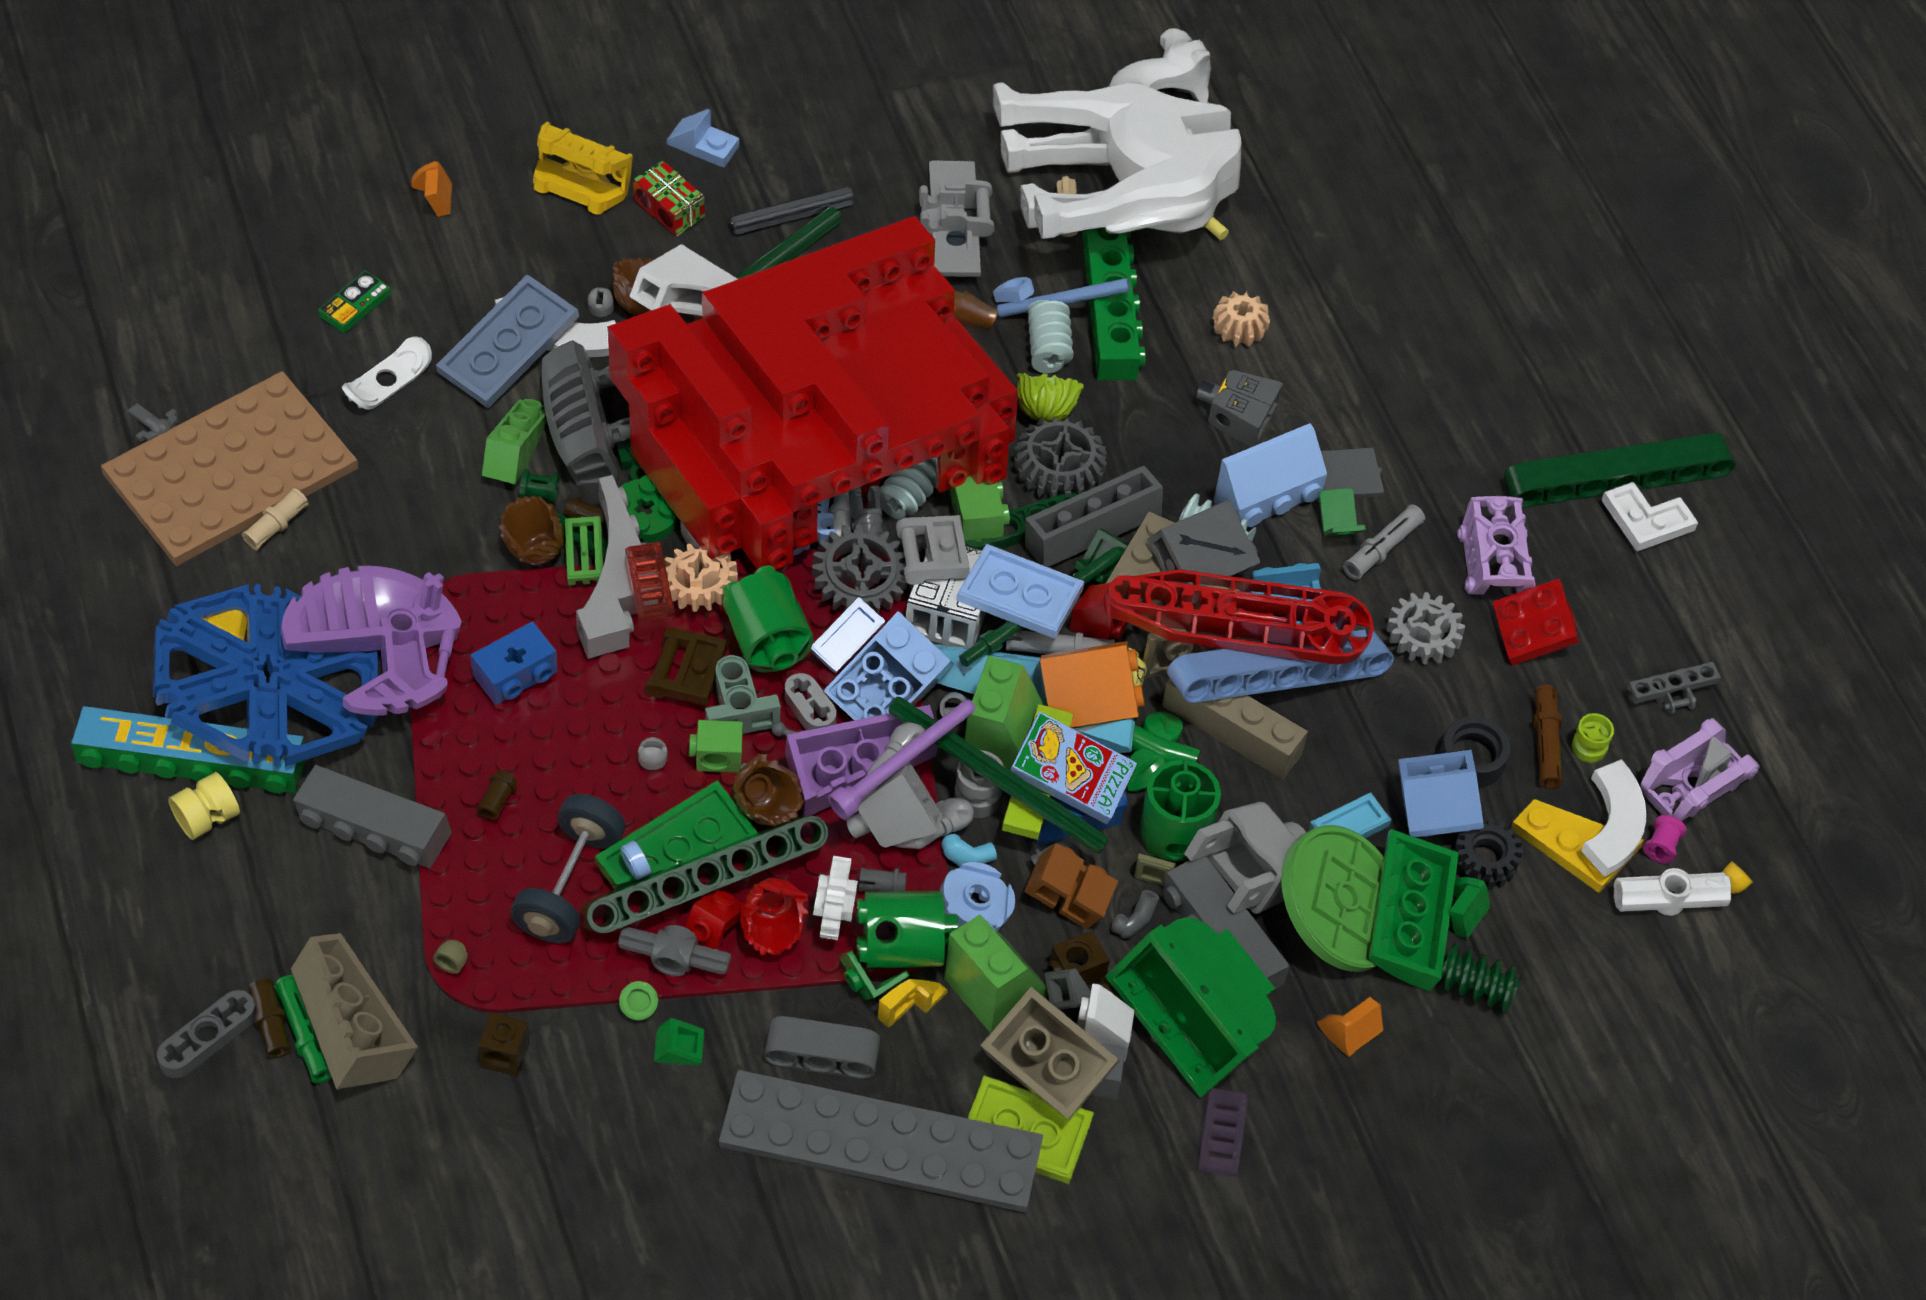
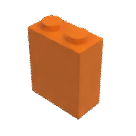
M1127 641L1046 654L1040 658L1048 707L1074 713L1070 728L1138 717V707L1145 706L1142 685L1135 686L1133 672L1139 671L1136 650H1129Z

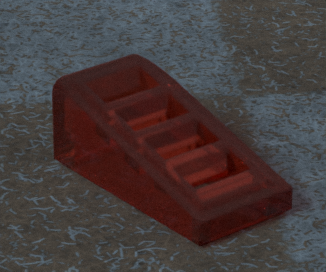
M655 542L627 547L625 549V566L639 622L675 616L661 544ZM656 572V575L638 577L640 574ZM660 586V589L641 591L644 588ZM663 599V603L644 606V601Z

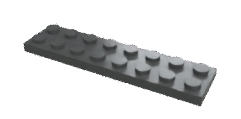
M738 1070L719 1138V1147L1027 1213L1043 1134Z

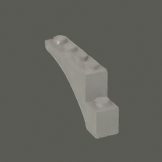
M613 475L599 478V501L605 516L608 534L605 563L589 601L583 609L576 610V630L587 658L628 648L629 634L634 631L631 614L657 608L659 592H663L661 577L658 571L652 572L649 564L651 563L649 548L646 543H640L638 538L640 530L635 515L629 516L626 509L628 507V500L623 487H617Z

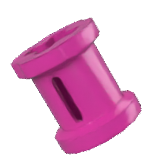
M1660 815L1656 817L1653 824L1654 834L1651 840L1646 841L1643 850L1651 860L1667 864L1674 861L1677 855L1675 847L1678 840L1684 838L1687 829L1678 818L1670 815Z

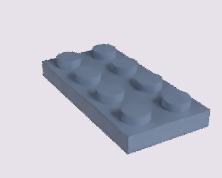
M527 274L436 364L437 372L489 408L579 317L578 309Z

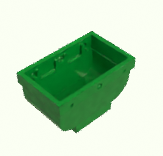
M1189 917L1180 918L1165 928L1161 924L1149 932L1105 976L1126 1004L1134 1010L1136 1017L1200 1098L1216 1087L1259 1048L1258 1045L1269 1037L1275 1028V1012L1267 997L1275 990V987L1228 928L1217 934L1206 923Z

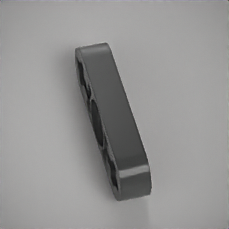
M242 990L231 991L165 1040L157 1050V1059L163 1074L171 1078L186 1076L251 1026L256 1015L253 997ZM236 1006L239 1009L244 1007L245 1013L241 1015L238 1012L231 1013V1007ZM227 1020L228 1027L225 1028L223 1022ZM211 1026L218 1030L217 1036L210 1041H201L196 1037L197 1032L203 1027ZM190 1040L192 1046L187 1047L186 1041ZM172 1053L176 1056L182 1055L183 1060L181 1062L174 1059L170 1061L169 1055Z

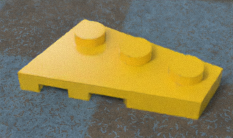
M1535 799L1512 823L1511 828L1516 831L1517 835L1598 893L1625 866L1624 864L1616 871L1604 877L1581 851L1585 842L1596 837L1604 829L1605 825ZM1643 839L1640 840L1631 858L1641 848Z

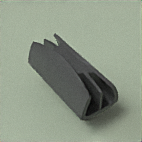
M572 340L558 346L542 358V388L549 430L559 456L578 487L599 484V478L613 475L616 482L618 469L613 448L618 441L631 438L630 417L613 424L607 423L600 394H602V390L615 386L610 379L609 366L595 371L594 365L584 346Z

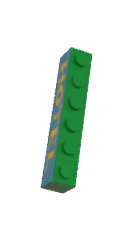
M86 706L82 708L71 743L76 763L90 768L107 767L119 769L126 773L144 772L156 774L163 778L180 777L193 779L196 782L217 772L227 784L233 787L260 788L272 793H297L305 760L285 766L286 761L283 754L278 766H273V758L267 754L260 756L259 764H254L252 762L253 752H250L248 762H245L172 724L171 719L166 717ZM205 723L234 739H242L247 736L246 728ZM287 734V738L292 744H304L303 736Z

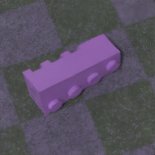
M930 705L917 707L934 719ZM888 713L788 734L785 757L789 770L795 772L796 776L799 777V787L803 789L800 793L804 800L800 809L802 816H811L830 807L827 799L828 795L839 787L845 788L848 785L853 787L862 780L872 764L885 752L884 748L889 743L895 728L904 723ZM933 743L911 760L910 764L912 767L935 757L938 746Z

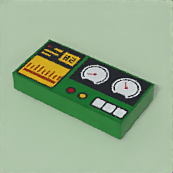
M365 270L318 309L319 317L345 334L391 295V289Z

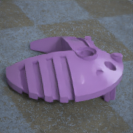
M358 566L357 571L350 572L349 567L338 569V575L332 577L330 572L321 575L319 583L314 586L312 581L302 588V597L297 603L295 596L292 598L283 616L281 635L285 650L324 653L381 650L383 674L344 696L343 707L350 712L364 715H387V711L400 714L408 712L409 707L418 709L440 698L447 690L448 683L444 677L448 658L452 653L453 643L458 638L461 619L451 602L442 594L444 577L439 573L433 576L428 572L422 580L409 573L387 567ZM440 644L436 674H433L429 670L426 648Z

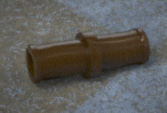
M264 978L256 980L249 985V992L253 997L256 1010L254 1021L256 1027L261 1029L267 1057L272 1059L281 1058L291 1052V1045L289 1044L284 1027L286 1016L284 1009L279 1008L273 980Z

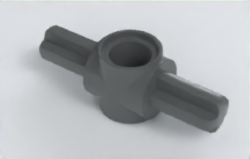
M678 925L666 926L664 930L660 929L658 934L624 927L619 937V947L621 949L651 956L653 966L660 972L670 976H682L685 972H690L692 967L723 975L728 971L731 962V955L729 953L698 945L696 935L691 930Z

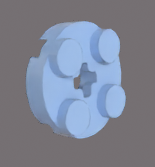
M967 862L961 864L958 869H952L940 887V891L943 894L944 913H957L958 927H961L980 914L997 931L1007 922L1014 910V891L1010 884L1007 887L1000 879L1002 874L999 871L979 862ZM973 892L978 893L979 899L985 901V903L979 904L974 902L970 898Z

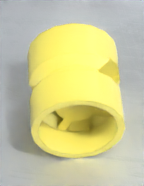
M217 772L198 781L195 790L185 788L168 799L177 822L191 840L209 832L212 829L213 822L223 824L240 813L238 803L231 789Z

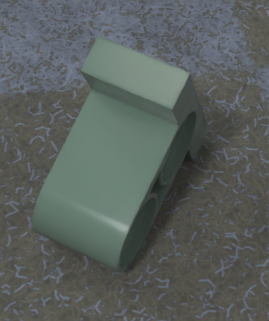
M735 655L721 658L716 665L715 685L719 706L705 708V720L743 722L742 734L770 729L774 723L780 722L781 706L777 694L757 698L746 661Z

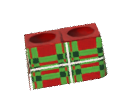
M664 161L659 162L634 179L635 202L676 237L705 217L704 197L690 205L703 194Z

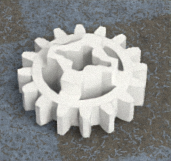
M833 856L830 876L820 875L813 915L823 917L820 931L821 938L838 940L841 920L851 921L858 881L848 879L851 858Z

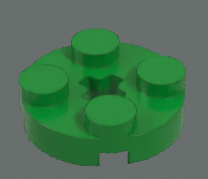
M647 475L620 486L624 488L627 496L628 507L626 509L629 516L635 515L640 530L638 538H643V543L662 540L674 531L678 516ZM640 507L651 508V513L648 515L645 512L637 513Z

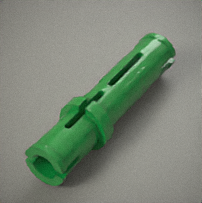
M293 975L283 976L275 982L274 989L277 992L296 1038L295 1049L298 1055L304 1058L313 1083L327 1082L332 1079L295 978Z

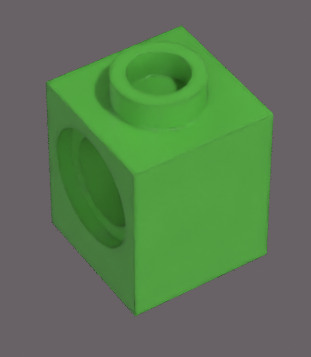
M698 720V733L690 734L689 756L697 757L696 771L739 772L742 756L743 722Z

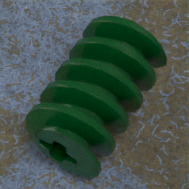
M1457 943L1451 946L1442 969V978L1445 979L1444 989L1449 992L1456 983L1459 984V996L1461 997L1470 989H1473V1001L1476 1003L1486 994L1487 1006L1492 1008L1501 1000L1502 1013L1505 1014L1511 1007L1522 975L1516 978V966L1511 965L1505 973H1502L1501 960L1498 959L1490 968L1487 967V955L1482 954L1474 962L1473 950L1470 948L1462 956H1459Z

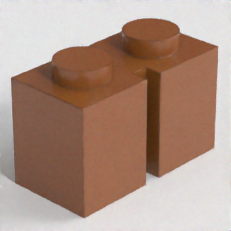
M1055 843L1039 856L1024 892L1052 909L1056 906L1061 895L1064 897V901L1059 913L1083 928L1088 929L1104 917L1118 880L1109 876L1099 866L1091 864L1085 866L1083 864L1084 860L1078 857L1073 850Z

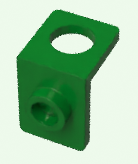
M1352 488L1322 490L1319 492L1323 537L1356 535L1366 530L1365 525H1357Z
M852 951L839 956L847 970L844 972L847 983L855 992L859 990L864 1000L877 997L909 976L907 970L899 972L874 988Z

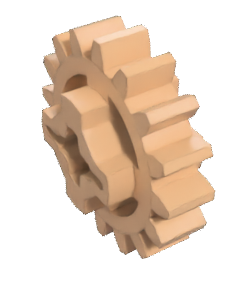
M687 544V551L685 552L675 549L674 558L666 557L664 559L665 567L660 568L663 593H667L668 601L673 602L678 599L680 609L690 604L692 605L693 612H697L700 605H704L708 611L712 610V603L714 602L722 606L724 599L722 590L724 586L730 582L738 581L736 561H731L730 553L710 559L707 555V550H703L701 547L694 549L691 544Z

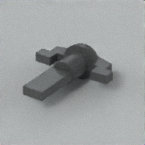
M135 404L127 410L129 415L151 430L148 433L142 430L135 435L139 442L143 440L149 441L160 434L166 433L179 422L177 418L178 413L174 409L165 414L167 419H159L139 404Z

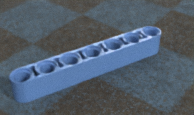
M1353 631L1351 636L1366 637V631ZM1373 631L1367 649L1358 659L1347 664H1328L1221 649L1179 656L1169 665L1167 674L1184 699L1189 703L1374 677L1386 672L1391 667L1394 657L1375 631ZM1349 640L1347 644L1343 648H1341L1344 653H1350L1353 651V648ZM1276 642L1268 643V644H1275V645L1295 647V645H1291V644H1283V643H1276Z

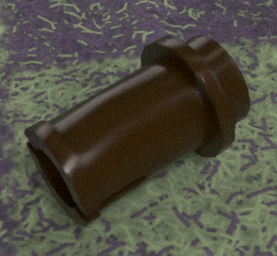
M580 496L576 499L572 497L568 499L563 516L567 518L600 516L602 532L605 530L606 521L602 508L583 502Z
M499 770L496 774L490 776V786L476 807L478 813L490 820L498 819L508 797L517 791V779L512 774L503 770Z

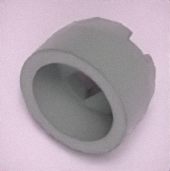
M599 287L591 290L587 298L588 311L597 317L610 315L614 310L612 292L607 288ZM598 299H603L602 305L597 304Z
M956 692L945 695L940 702L941 716L944 717L955 708L945 707L946 702L961 704L967 699L962 694Z
M646 738L638 748L639 763L649 770L662 768L668 759V750L665 743L659 738Z

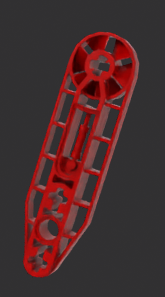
M1182 569L1136 576L1120 575L1114 578L1108 585L1103 599L1104 609L1111 618L1126 621L1172 642L1328 664H1347L1358 659L1367 649L1374 631L1372 616L1366 606L1354 596L1342 592ZM1171 581L1191 582V583H1193V585H1192V584H1185V583H1178V582H1171ZM1200 584L1212 585V586H1219V587H1226V588H1228V590H1227V589H1220V588L1200 586ZM1235 589L1247 590V591H1254V592H1261V593H1264V595H1263V594H1256V593H1249V592H1242V591H1235ZM1271 594L1283 595V596H1290V597H1297V598H1299V600H1298V599H1291V598L1271 596ZM1152 600H1159L1163 602L1165 606H1158L1154 604ZM1356 625L1365 627L1366 637L1351 636ZM1171 628L1189 630V632L1176 631ZM1198 631L1212 634L1224 635V637L1196 634L1195 632ZM1231 636L1260 640V642L1232 639ZM1349 640L1353 648V651L1350 653H1344L1341 648H1343ZM1267 641L1295 645V647L1268 644Z

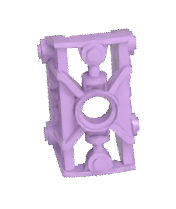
M1506 496L1471 497L1463 524L1457 530V537L1460 542L1464 543L1468 571L1464 588L1467 590V594H1485L1490 585L1515 586L1516 593L1535 587V579L1531 573L1532 557H1529L1526 540L1527 529L1524 526L1525 514H1522V498ZM1511 506L1510 517L1508 521V517L1503 514L1505 513L1506 507ZM1481 507H1488L1489 512L1494 515L1491 522L1482 516ZM1498 534L1508 537L1510 544H1499L1494 540L1493 536ZM1495 555L1497 562L1502 565L1498 575L1490 576L1489 561Z
M1714 718L1707 719L1702 723L1700 731L1668 751L1662 749L1653 754L1652 763L1641 782L1640 788L1645 797L1662 815H1670L1683 821L1689 816L1691 818L1694 817L1700 809H1703L1729 790L1733 792L1743 781L1751 780L1758 772L1759 764L1750 755L1741 758L1728 743H1725L1726 730ZM1714 736L1732 752L1731 759L1725 771L1703 785L1694 788L1689 784L1688 778L1698 777L1705 752L1711 737ZM1662 784L1674 786L1672 794L1663 792L1657 795L1654 789ZM1678 800L1681 803L1673 813L1672 809L1675 805V801Z

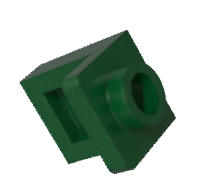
M1103 528L1098 529L1083 559L1076 560L1073 567L1080 571L1113 547L1118 548L1123 555L1129 544ZM1119 561L1090 580L1089 583L1093 585L1106 583Z

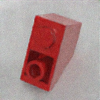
M1110 583L1088 587L1072 610L1069 631L1075 634L1083 633V637L1108 640L1115 638L1119 640L1122 637L1128 622L1111 618L1104 609L1103 599Z

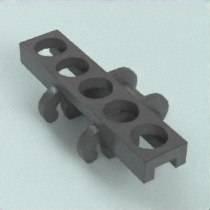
M1710 662L1629 682L1627 689L1629 692H1632L1635 704L1656 699L1657 703H1663L1664 709L1672 715L1675 713V708L1687 706L1690 710L1694 709L1697 700L1693 696L1692 690L1717 684L1721 676L1714 663ZM1708 672H1712L1713 676L1710 678L1704 677L1702 675ZM1696 676L1697 680L1691 682L1689 677ZM1676 677L1680 680V684L1677 686L1672 685L1668 679ZM1648 688L1649 692L1643 694L1638 692V690ZM1682 690L1681 696L1683 699L1673 701L1670 692Z

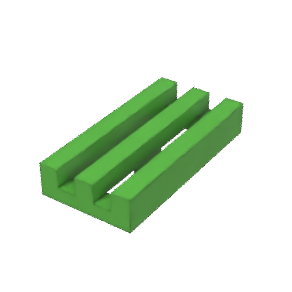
M600 516L566 518L568 585H576L575 581L590 584V580H597L598 583L603 569ZM594 525L596 570H589L587 526ZM580 526L582 571H575L573 527Z

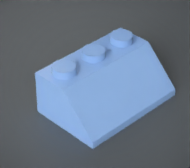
M1311 423L1222 459L1214 503L1217 505L1230 500L1233 508L1239 513L1241 521L1246 519L1248 520L1247 526L1253 527L1265 518L1275 514H1284L1296 505L1316 500L1319 497V492L1324 489L1327 471L1316 433Z

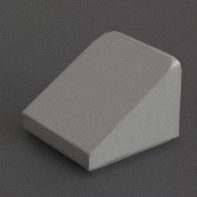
M1714 736L1711 737L1705 752L1695 787L1703 785L1725 771L1731 759L1732 752Z

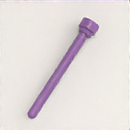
M971 700L963 701L853 787L849 785L845 788L839 787L828 795V802L835 813L843 820L850 818L859 810L858 806L862 803L861 799L970 716L976 708L974 702Z

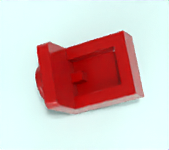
M718 889L713 890L694 903L685 928L691 930L696 935L699 945L717 950L724 932L740 921L742 903L735 900L734 896Z

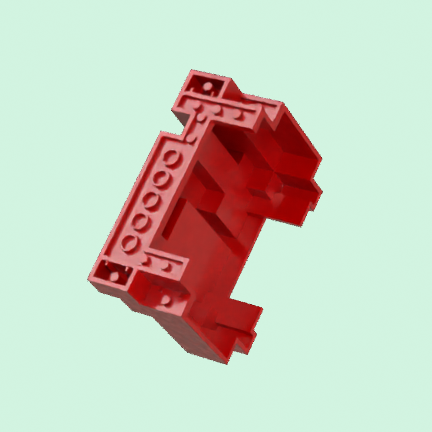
M915 216L702 292V319L686 324L674 307L668 304L607 326L610 379L629 403L631 454L701 549L707 550V555L710 559L742 548L757 569L768 565L773 566L775 569H780L785 565L793 563L794 550L806 547L817 541L819 502L839 494H844L867 483L875 482L880 478L908 469L937 457L936 489L939 493L962 485L969 476L977 485L986 481L989 484H995L1007 478L1009 443L1015 441L1018 390L954 316L955 289L934 266L935 239Z

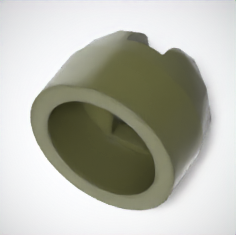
M448 940L439 946L433 955V959L441 969L457 974L466 963V948L458 940Z

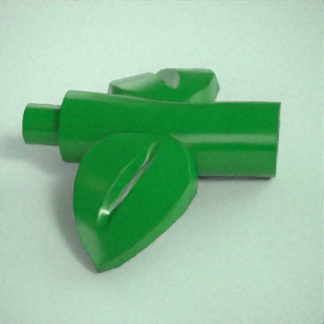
M1158 711L1147 715L1143 721V728L1137 725L1134 726L1131 750L1134 753L1129 756V759L1135 761L1137 765L1127 784L1128 792L1136 793L1147 789L1152 773L1159 766L1169 761L1188 760L1196 762L1200 749L1176 743L1183 733V724L1177 716L1166 711Z

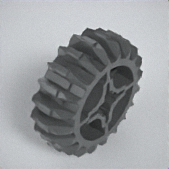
M1053 416L1049 423L1041 418L1037 426L1029 424L1026 432L1021 433L1014 450L1015 471L1018 472L1019 482H1026L1028 491L1037 489L1039 498L1044 494H1048L1050 497L1064 494L1065 497H1070L1071 493L1081 494L1094 488L1095 485H1099L1103 472L1106 470L1105 446H1102L1101 436H1094L1093 427L1083 429L1081 420L1076 424L1070 423L1068 416L1064 421H1058ZM1060 455H1063V456H1062V459H1061V462L1058 463V461H1059V456H1060Z

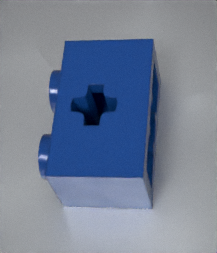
M533 621L470 655L472 676L495 705L506 699H514L523 690L536 683L547 681L557 672L556 650Z

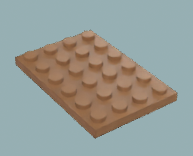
M281 371L179 424L166 433L160 434L101 465V469L105 478L175 566H178L251 527L263 516V511L268 506L274 507L291 489H298L306 497L358 469V461L286 374Z

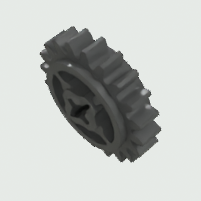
M857 524L855 533H851L848 527L844 525L842 526L841 537L831 531L829 532L828 542L823 540L819 542V552H814L812 560L814 565H812L811 576L816 577L813 587L814 589H823L821 594L822 601L833 598L832 610H836L841 605H844L846 611L860 597L879 615L880 605L887 610H891L893 600H901L903 590L907 589L908 585L904 574V568L906 567L904 563L906 560L904 552H898L899 541L887 543L889 532L886 531L878 537L875 535V526L872 525L868 533H864L861 524ZM852 552L847 557L842 558L841 561L835 562L840 556ZM858 563L860 564V570H862V574L864 575L863 578H861V571H859V568L857 566ZM880 579H887L882 585L868 590L875 583H879Z

